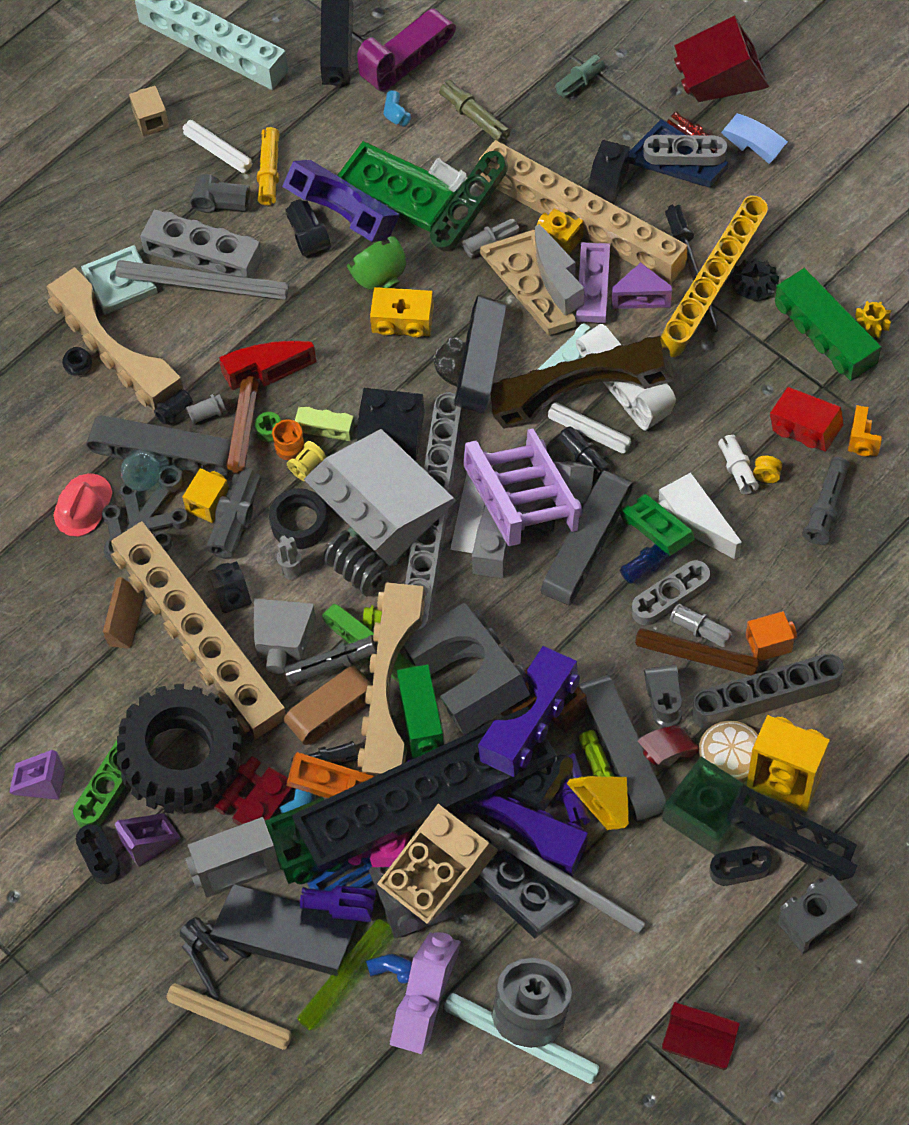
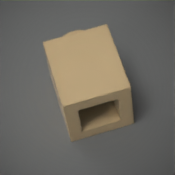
M156 86L140 89L129 94L132 110L143 136L170 128L166 110Z

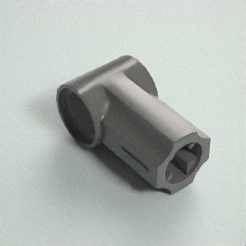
M202 174L196 178L190 204L195 210L204 213L212 212L215 208L246 211L250 203V186L223 183L212 175Z

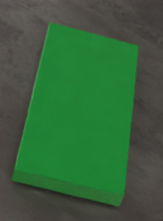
M362 141L337 175L399 213V218L431 232L457 193V191H450L447 184L430 175L429 171Z

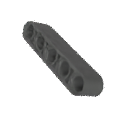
M101 415L95 418L86 442L87 448L92 452L114 458L161 467L175 466L179 470L197 473L201 468L208 472H218L224 477L227 476L229 470L227 468V461L231 442L223 438Z
M607 471L602 472L582 508L578 531L572 532L570 530L543 581L541 594L568 606L574 602L617 522L620 510L625 507L633 488L632 481Z
M823 654L704 689L698 692L694 698L693 721L700 728L708 729L719 722L738 721L832 693L840 686L844 669L843 662L834 654ZM824 670H828L833 672L835 675L825 676L821 672ZM793 679L802 680L805 684L795 685L791 681ZM769 688L772 689L775 693L765 694L761 691V689ZM739 697L745 702L734 703L731 701V698ZM703 706L712 707L714 711L707 713L702 711L700 708Z
M605 674L578 684L577 687L587 695V716L614 776L627 777L628 807L635 821L639 822L666 812L668 806L663 791L648 759L643 754V747L638 742L637 734L610 676Z

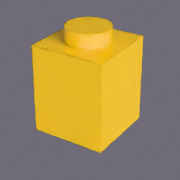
M200 468L182 496L186 512L213 523L218 502L222 496L226 497L229 489L227 479L218 472H208Z

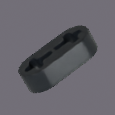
M89 824L83 826L77 832L75 840L93 879L100 884L114 882L120 875V865L103 830L97 825ZM88 836H93L99 849L92 850L90 844L87 843L86 838ZM102 857L106 864L110 865V871L105 874L100 870L98 859Z
M750 846L716 854L711 860L709 868L710 877L716 884L721 886L764 878L770 872L772 856L766 848L761 846ZM757 856L759 861H764L760 869H756L754 864H749L752 857ZM720 863H725L727 868H731L729 875H724L721 870L717 871Z

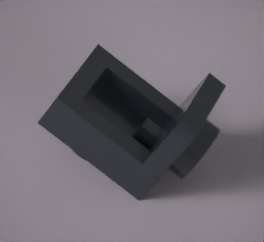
M237 561L220 564L215 569L208 571L223 613L251 605L252 601L246 581Z

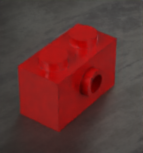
M787 387L770 412L772 429L779 436L792 438L802 442L809 448H817L825 452L844 425L840 406Z

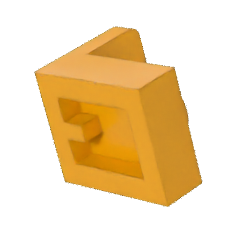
M856 405L848 451L860 456H878L882 436L870 434L872 420L867 419L869 407Z

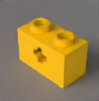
M374 287L370 313L372 333H379L385 336L397 334L410 337H430L434 309L433 291Z

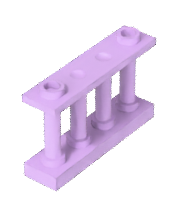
M533 428L527 430L526 446L487 454L486 451H482L477 441L465 443L463 466L508 546L520 544L521 530H524L525 526L564 518L572 532L578 531L579 517L582 516L581 503L572 495L547 453L544 440L539 439ZM529 458L533 464L532 467L500 474L497 471L494 472L491 467L492 465ZM539 477L545 485L512 494L508 491L505 492L503 485ZM551 497L556 504V507L525 514L517 512L514 507L515 505Z

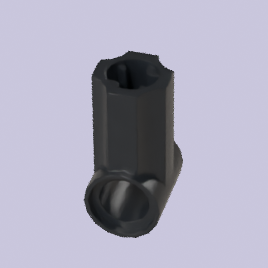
M301 199L291 202L289 207L285 209V212L295 232V239L302 256L305 257L331 247L327 230L323 223L318 222L309 202L302 201Z

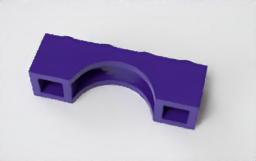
M312 160L293 161L282 186L303 200L324 205L338 212L350 222V229L371 242L388 240L400 216L399 213Z
M542 646L527 669L528 687L537 697L533 707L526 714L518 718L494 720L478 744L480 762L514 778L521 767L525 768L529 764L534 746L537 742L541 743L545 739L549 728L548 724L553 717L557 718L564 707V699L569 692L573 693L576 690L580 681L577 661L545 646Z

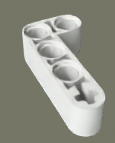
M599 324L576 340V347L582 357L591 353L608 351L621 345L611 331L603 324ZM603 382L636 424L645 431L671 414L676 403L675 395L667 383L644 389L624 382Z

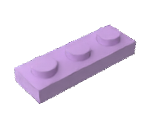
M581 242L579 283L584 287V305L577 308L576 322L606 323L610 243Z

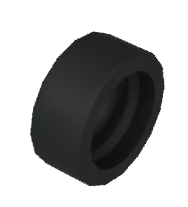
M294 488L284 491L274 499L270 506V526L274 537L279 542V538L282 536H286V538L293 537L296 547L298 549H305L314 546L322 540L328 530V514L325 503L317 493L311 490ZM306 506L315 511L317 515L316 522L306 530L290 531L281 524L283 513L290 508Z

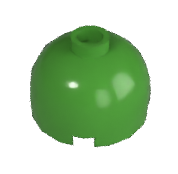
M396 236L388 237L390 243L385 245L381 241L374 243L353 258L354 266L351 264L347 265L350 274L360 286L365 289L374 290V287L394 288L400 283L398 277L405 270L406 257Z

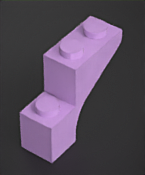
M429 932L413 958L406 995L396 1011L390 1045L423 1054L431 1039L438 1007L457 959L461 941L453 939L446 933Z

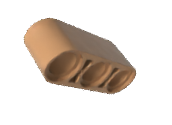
M356 666L348 667L290 709L284 717V722L304 745L312 744L366 704L367 686L372 684Z

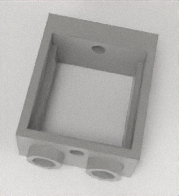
M263 817L188 844L191 856L185 858L195 888L202 887L206 898L231 889L233 884L242 885L280 870L275 848Z

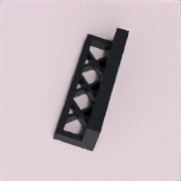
M745 785L740 786L726 819L727 823L829 876L833 875L838 881L854 876L858 865L851 862L857 844ZM746 797L756 802L759 813L743 805ZM765 807L769 808L772 811L767 812ZM778 813L784 816L788 828L771 820L769 815ZM794 822L801 826L795 827ZM803 828L811 830L816 843L799 835L797 830ZM835 843L845 848L843 856L841 857L828 850L825 845Z

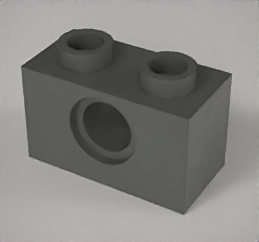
M833 875L825 881L822 878L816 880L807 888L805 895L799 899L792 897L780 907L778 924L802 954L856 916L858 904ZM811 907H817L823 911L824 915L815 917L807 910Z

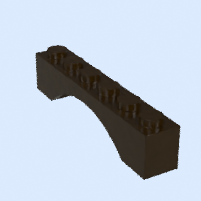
M661 336L647 337L636 343L619 345L608 351L591 353L580 359L569 362L563 361L552 367L532 370L527 374L513 378H504L499 382L492 383L490 393L492 414L502 428L505 429L532 421L554 399L586 384L618 381L647 389L672 382L674 377L670 350Z

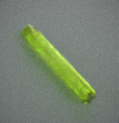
M381 919L374 922L344 959L338 976L331 975L298 1015V1022L304 1028L312 1030L365 966L366 960H369L391 934V927Z

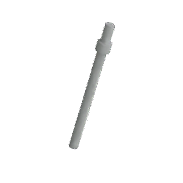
M478 817L471 823L470 828L490 840V844L502 852L504 849L635 933L639 934L645 922L511 839L512 835L502 828L497 830Z

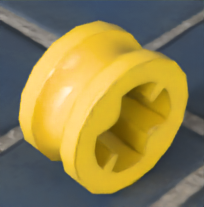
M760 456L755 461L756 467L754 468L753 475L761 482L775 483L780 480V471L783 464L775 457Z

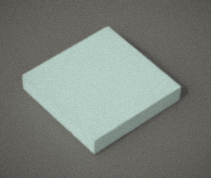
M135 245L81 266L85 278L92 284L96 300L104 315L158 293L154 282L116 276V264L119 260L143 263Z

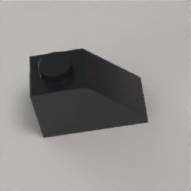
M602 140L593 161L587 190L613 205L629 169V146Z

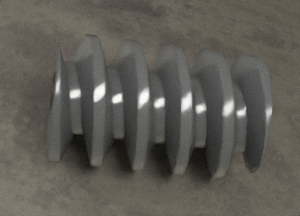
M344 530L328 544L323 555L325 562L328 566L334 567L335 572L342 574L346 581L351 582L354 588L360 589L364 596H372L387 582L390 571L386 570L383 572L385 561L379 560L374 563L376 554L371 552L366 555L368 547L361 545L357 548L359 540L355 537L349 540L350 532Z

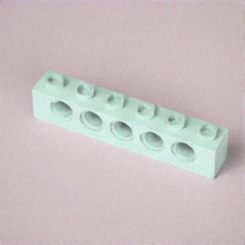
M135 0L140 23L271 90L288 73L284 49L187 0Z

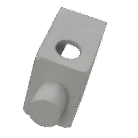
M254 598L255 648L258 657L267 659L266 670L268 672L282 674L285 671L286 660H302L316 621L314 604Z

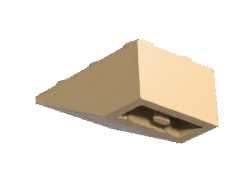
M437 804L377 885L429 925L480 875L498 849L441 805Z

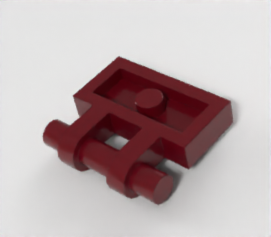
M253 756L249 758L245 765H240L236 771V778L228 788L226 787V790L221 794L220 800L214 806V809L222 815H225L230 806L236 809L237 812L232 819L238 826L261 817L265 821L277 816L280 811L279 807L287 802L296 789L286 786L288 778L268 767L262 777L255 772L261 765V762ZM246 784L254 787L246 799L239 796Z

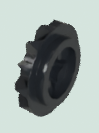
M756 257L752 261L743 260L741 265L735 266L732 275V285L736 292L752 300H760L771 296L779 284L776 267L770 266L768 260L762 262L758 261ZM757 272L759 276L757 285H754L752 273Z

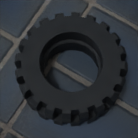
M174 684V689L167 690L166 686L156 688L155 694L152 696L148 692L140 696L139 706L131 704L127 709L126 718L121 720L119 735L117 736L118 770L121 771V779L124 785L131 787V794L137 800H141L143 797L146 798V806L154 810L158 805L164 807V813L174 814V809H183V814L193 813L194 806L199 805L201 809H205L211 806V798L214 797L216 800H219L221 794L226 790V786L229 787L235 779L241 753L240 727L237 719L231 718L232 710L227 704L220 706L219 697L212 692L206 696L202 694L203 688L193 686L192 690L184 689V684ZM182 728L199 734L209 745L210 751L208 757L199 765L190 769L174 770L160 765L150 756L148 752L149 743L161 732Z

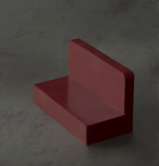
M674 1002L670 1013L669 1025L662 1043V1050L726 1070L738 1035L740 1023Z

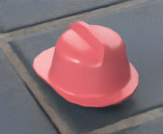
M90 473L79 475L72 479L59 495L55 507L54 520L59 530L68 536L74 537L84 536L95 530L102 519L103 509L111 501L112 489L109 482L100 475Z

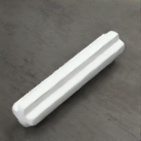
M188 120L182 128L184 135L241 173H246L251 169V158L195 121Z
M554 402L548 411L549 419L566 427L571 426L578 433L620 453H626L630 447V437L564 405Z

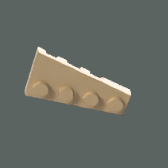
M535 230L480 247V254L547 335L576 327V319L571 312L565 316L554 303L544 285L536 259Z

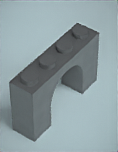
M465 602L414 632L403 646L413 665H429L430 675L461 658L479 657L484 659L481 667L472 677L440 696L450 717L463 735L530 695L525 684L529 678L520 664L513 665L515 661L505 645L501 648L499 647L501 643L491 627L486 630L485 627L487 625L478 610L472 612Z

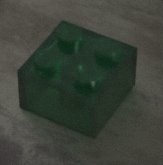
M701 756L664 804L662 820L712 854H719L737 830V827L727 823L726 819L740 786L745 784ZM746 797L743 805L752 809L754 801Z

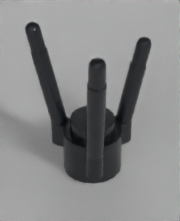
M195 917L189 920L180 930V937L185 941L182 948L190 956L212 999L219 1001L220 998L196 950L204 952L210 948L224 962H227L229 957L210 939L213 926L211 924L206 925L199 917ZM226 946L242 958H247V952Z

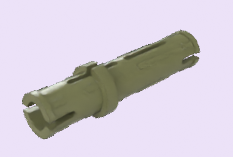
M451 80L445 82L449 88L444 84L441 86L439 94L452 103L460 115L465 114L496 141L504 143L505 141L501 138L502 136L506 140L508 139L511 130L480 106L472 94L465 93Z

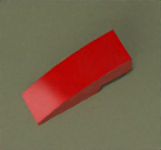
M279 341L258 344L219 357L222 374L232 391L239 388L242 379H247L248 376L253 377V380L259 378L265 387L317 362L314 345L309 341Z

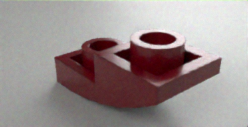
M681 726L664 727L650 732L638 740L639 744L645 749L643 751L644 756L654 765L671 766L679 757L692 758L699 751V746Z

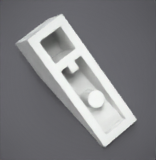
M691 473L659 489L658 504L693 531L694 538L733 559L740 557L741 540Z

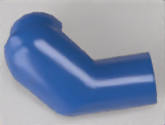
M388 954L366 960L370 977L390 971L397 974V979L400 983H408L412 966L410 960L396 954Z

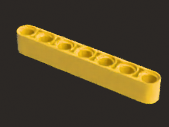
M748 196L744 199L668 321L661 337L669 348L671 357H677L684 351L760 227L768 210L767 203L761 197Z

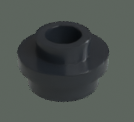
M81 347L70 348L62 360L64 370L74 376L87 373L92 366L90 353Z

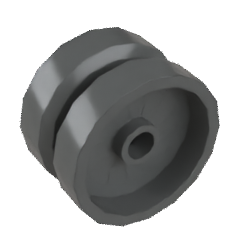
M537 958L519 959L507 965L499 976L491 1013L494 1026L501 1036L515 1045L528 1048L545 1046L555 1041L563 1031L570 1004L572 989L568 977L559 967L549 961Z

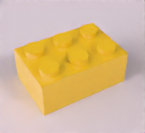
M767 715L752 748L747 787L807 812L822 778L830 739L825 738L822 733L816 730H805L797 727L786 718H774Z

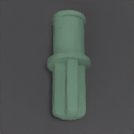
M593 55L579 67H573L570 74L556 83L557 94L567 97L580 86L585 87L588 85V80L605 69L604 62L601 60L596 64L595 62L600 57Z

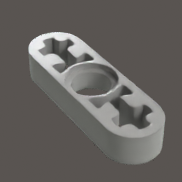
M652 135L645 140L643 152L645 160L655 165H719L726 159L727 143L719 136ZM681 146H689L693 151L690 154L683 155L677 149ZM654 147H659V152H653ZM669 147H672V153H669ZM698 147H702L701 154H698ZM711 148H717V153H711Z
M690 561L636 596L632 602L633 619L641 625H651L673 611L679 603L684 604L705 590L710 579L709 567L702 561ZM693 572L695 575L701 573V580L697 578L690 580V573ZM666 587H675L679 590L680 594L674 599H668L662 594V591ZM641 605L646 608L652 605L651 613L647 611L640 612Z

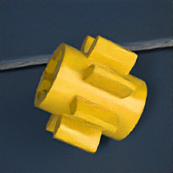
M866 301L864 309H856V321L872 337L880 338L882 330H890L891 310H885L882 302L870 303Z

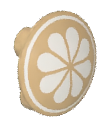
M723 721L714 724L705 731L699 743V757L702 768L720 779L736 780L738 782L746 781L748 779L752 748L758 734L748 725L738 721Z

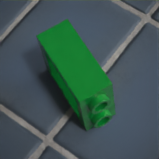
M428 664L397 670L400 700L412 759L444 745Z

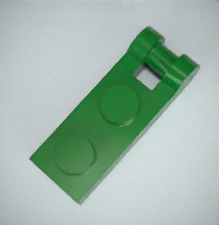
M646 494L639 497L637 503L633 506L627 505L620 510V515L627 525L634 526L669 556L695 540L693 531Z

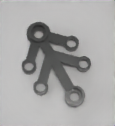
M165 466L158 472L159 487L141 511H139L137 502L139 497L137 485L133 482H125L120 486L119 492L122 500L125 501L130 524L126 531L141 521L149 530L171 525L176 529H183L188 525V514L182 508H176L171 513L153 516L170 493L177 492L183 485L182 474L177 467ZM169 480L176 481L172 484H166ZM127 490H134L130 495L124 494ZM108 505L102 511L103 519L108 525L110 538L104 546V555L110 563L115 564L111 557V554L114 553L111 540L122 534L119 525L122 515L118 506ZM112 512L117 513L113 518L107 517ZM178 516L184 517L181 521L174 520ZM165 531L154 534L157 541L161 539L167 540L165 544L161 545L167 552L172 546L170 535Z

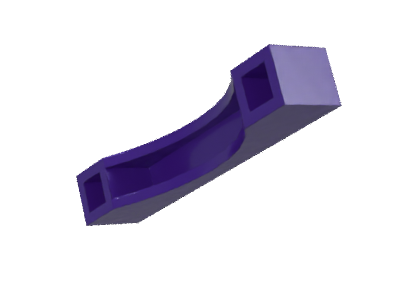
M493 792L450 812L476 814L482 817L485 815L489 816L492 820L508 827L522 838L535 854L572 877L588 844V833L584 832V829L572 822L562 823L555 820L551 814L545 811L536 810L535 812L525 808L516 799H503L494 795Z

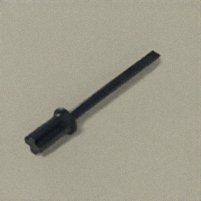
M672 204L668 206L665 214L673 234L672 237L688 245L686 261L694 281L699 273L689 244L694 238V233L688 228L681 205L674 206ZM710 307L705 316L710 328L717 333V321L713 309Z

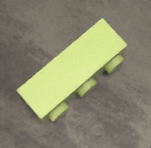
M298 407L295 421L302 428V433L351 441L355 426L352 415L334 413L329 410L322 411L311 407Z

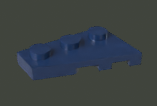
M662 119L630 150L629 164L709 188L728 170V162L726 161L719 165H655L647 162L644 158L643 145L648 137L652 135H685ZM681 146L677 151L680 154L687 155L693 149L689 146ZM654 147L653 152H659V147ZM669 147V153H672V147ZM698 147V154H701L702 147Z

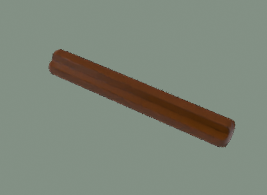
M643 628L639 629L636 635L635 643L638 647L749 676L755 675L758 671L759 659Z

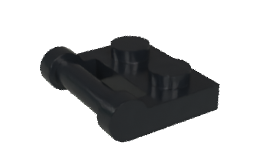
M560 754L557 756V761L548 766L553 768L550 775L537 771L497 791L500 794L545 811L573 768V760L568 756Z

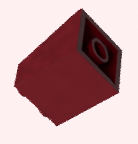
M735 15L674 45L677 57L674 58L675 64L679 72L683 73L685 77L681 79L682 85L688 95L692 93L698 102L758 91L769 87L754 43Z

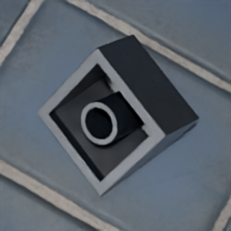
M364 388L359 409L357 441L382 429L416 461L425 415L423 394Z

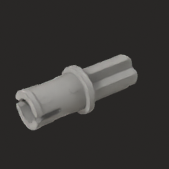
M509 219L491 229L487 226L484 228V231L462 241L464 250L471 258L480 253L481 246L517 234L519 227L514 219Z
M282 536L279 538L280 543L277 545V561L282 567L284 577L288 580H294L301 575L302 568L300 567L302 556L296 547L295 539Z
M680 603L675 606L671 613L670 621L693 632L695 637L702 636L721 647H725L732 637L729 629L709 620L707 614L700 615Z

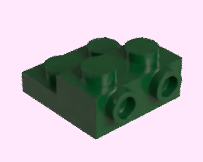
M323 797L265 820L279 865L288 884L293 882L305 884L313 878V874L319 872L293 822L292 815L323 801ZM344 862L327 869V871L334 872L339 870Z

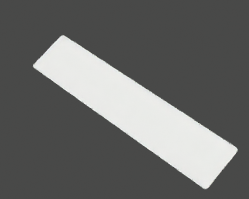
M468 473L464 483L451 550L473 553L477 529L485 503Z

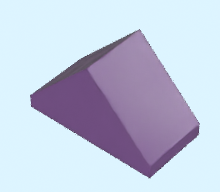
M640 262L612 287V309L671 307L672 287Z
M50 750L16 763L9 793L19 796L59 800L65 769L58 753Z
M164 813L118 820L115 823L122 844L138 867L178 842L181 838Z

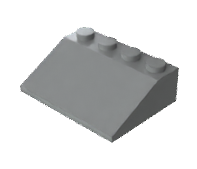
M382 429L326 457L304 478L307 484L389 566L456 501Z

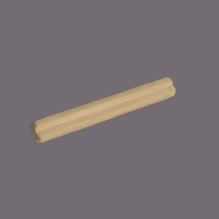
M176 983L172 984L169 988L166 998L172 1004L282 1050L286 1049L291 1041L292 1035L287 1029Z

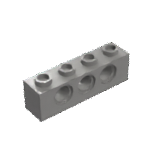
M154 209L140 235L144 253L205 272L253 278L263 259L260 241L250 236L230 233L224 228L204 225L198 220L181 218L172 212H162Z

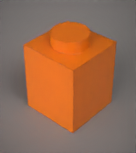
M784 611L747 621L746 638L753 656L758 658L760 662L791 653L794 640L797 639V632L792 621L788 622Z

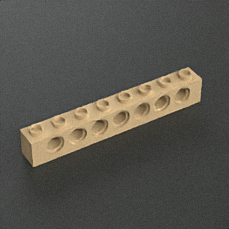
M496 140L483 153L484 155L489 151H497L506 159L508 171L496 188L504 194L541 214L547 213L549 215L555 208L575 220L578 218L582 219L584 238L593 243H610L611 253L634 266L641 262L670 285L686 266L687 244ZM490 162L488 164L491 169H498L500 167L497 162ZM481 173V176L488 182L491 181L488 175L485 176L484 173Z
M143 521L111 540L114 551L111 557L120 570L125 568L130 574L128 579L136 592L143 591L148 599L145 602L155 616L158 614L162 616L165 620L163 623L165 630L172 639L177 637L183 644L180 648L190 663L195 660L201 668L198 672L206 685H214L219 692L216 696L219 697L221 705L227 704L237 716L235 718L239 724V729L244 734L249 732L253 739L256 740L283 722L286 715L285 707ZM143 558L150 560L144 565L136 564L138 560ZM159 581L167 582L162 588L153 587ZM176 604L185 606L180 611L170 610ZM194 627H199L203 629L200 633L195 635L188 633V631ZM213 650L220 652L219 656L215 658L205 656ZM228 674L239 676L233 682L223 680ZM246 698H254L257 700L251 706H245L241 704V702Z

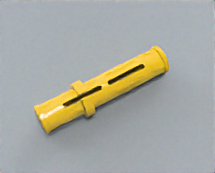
M267 127L266 130L263 129L261 132L260 170L257 173V182L259 183L258 202L266 206L276 202V186L280 177L277 172L280 133L278 129L273 127Z

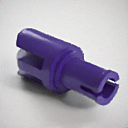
M574 753L569 754L568 757L573 760L572 773L574 778L582 777L576 755ZM546 767L548 775H550L553 768ZM569 774L555 797L556 800L565 804L570 822L581 827L580 820H583L584 825H586L591 819L585 804L566 784L569 779H572L571 774Z
M336 885L335 888H332V891L303 887L301 891L303 895L300 897V909L329 911V914L335 919L371 923V912L374 909L377 891L375 889Z

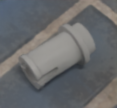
M211 394V398L186 407L193 425L217 414L219 417L222 416L221 413L225 412L226 408L220 394L216 396Z

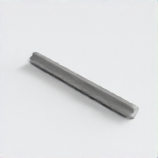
M119 260L116 264V276L120 278L283 300L288 295V284L286 282Z

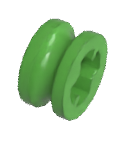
M264 412L256 418V434L263 442H274L272 430L267 431L264 425L271 423V426L274 427L276 423L280 422L281 419L274 412Z

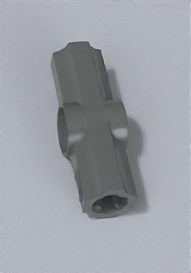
M245 467L238 474L234 473L226 497L222 496L218 502L215 514L216 523L207 544V550L216 557L223 559L233 557L243 529L246 530L250 525L253 515V502L262 481L261 475L254 472L253 469Z

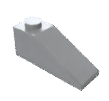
M485 505L472 553L473 574L504 578L510 546L507 545Z

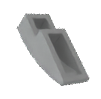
M538 224L535 226V249L539 272L554 303L567 316L584 305V287L575 278V261Z

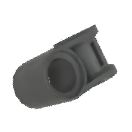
M677 665L645 668L646 689L648 697H650L655 723L662 728L677 726L682 719V698Z

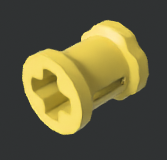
M307 441L303 445L304 449L295 459H290L287 462L289 470L302 481H305L304 478L326 458L323 450L311 441Z

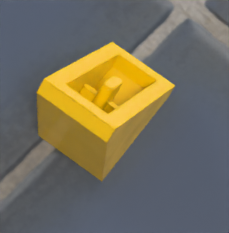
M587 776L572 778L566 783L607 830L625 828L629 824L627 777Z

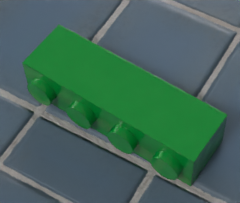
M805 267L777 285L775 304L778 310L783 314H787L794 321L797 330L802 334H806L813 341L817 351L825 354L832 361L837 372L844 374L852 381L878 363L881 346Z

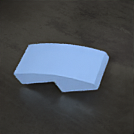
M738 113L721 132L741 151L749 146L768 164L774 160L788 142L764 124Z

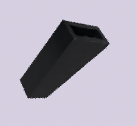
M321 0L320 70L322 85H350L353 0Z

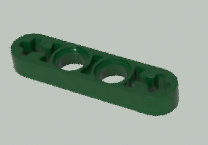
M489 151L481 157L432 228L430 239L439 250L450 251L459 243L506 175L508 163L500 152ZM490 162H497L500 167L498 169H491L488 164ZM481 173H484L485 176L488 175L491 181L488 182L481 176ZM477 182L483 183L485 186L484 192L479 196H472L470 193L472 185ZM460 206L467 207V216L462 220H456L454 218L455 210ZM450 220L455 226L458 227L457 230H455L453 227H450V225L447 222ZM448 232L450 239L448 241H441L439 235Z

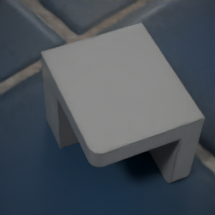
M553 461L574 498L578 499L580 503H586L591 494L594 467L577 462Z

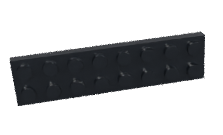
M527 706L499 720L518 718L526 714L529 708ZM492 723L301 810L293 814L292 819L315 865L321 873L421 826L437 804L441 805L448 812L454 811L552 765L557 761V754L545 737L541 743H536L532 750L529 764L525 768L521 767L514 778L480 762L478 744Z

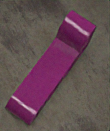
M433 8L425 12L385 45H382L373 37L366 39L357 52L360 76L378 91L385 92L445 45L453 37L456 25Z

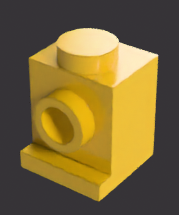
M555 208L549 215L543 213L537 222V225L540 224L568 255L583 238V220L580 218L575 220Z

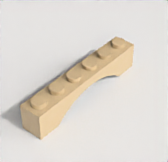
M75 267L47 285L50 296L48 303L57 314L61 312L65 316V321L73 332L79 331L83 335L82 338L87 347L92 351L96 349L100 353V358L108 369L114 368L118 372L117 375L126 388L131 386L136 391L135 395L144 407L149 405L154 411L159 402L164 403L180 389L183 390L181 377L163 359L135 353L118 344L106 333L97 319V301L92 284Z
M385 583V591H380L378 595L377 610L382 611L381 623L376 622L374 626L373 640L378 642L377 654H371L369 670L370 673H374L373 685H368L366 690V704H370L369 717L364 716L362 722V736H366L365 748H360L358 754V767L362 768V773L377 776L406 762L407 748L392 720L389 704V685L393 666L400 650L409 637L423 623L426 598L424 586Z

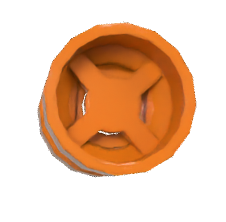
M290 419L281 420L276 423L272 430L276 454L284 460L295 459L304 449L301 426L298 422Z

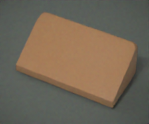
M122 577L116 579L103 633L109 646L129 649L133 643L144 595L141 591L139 593L136 592L133 586Z

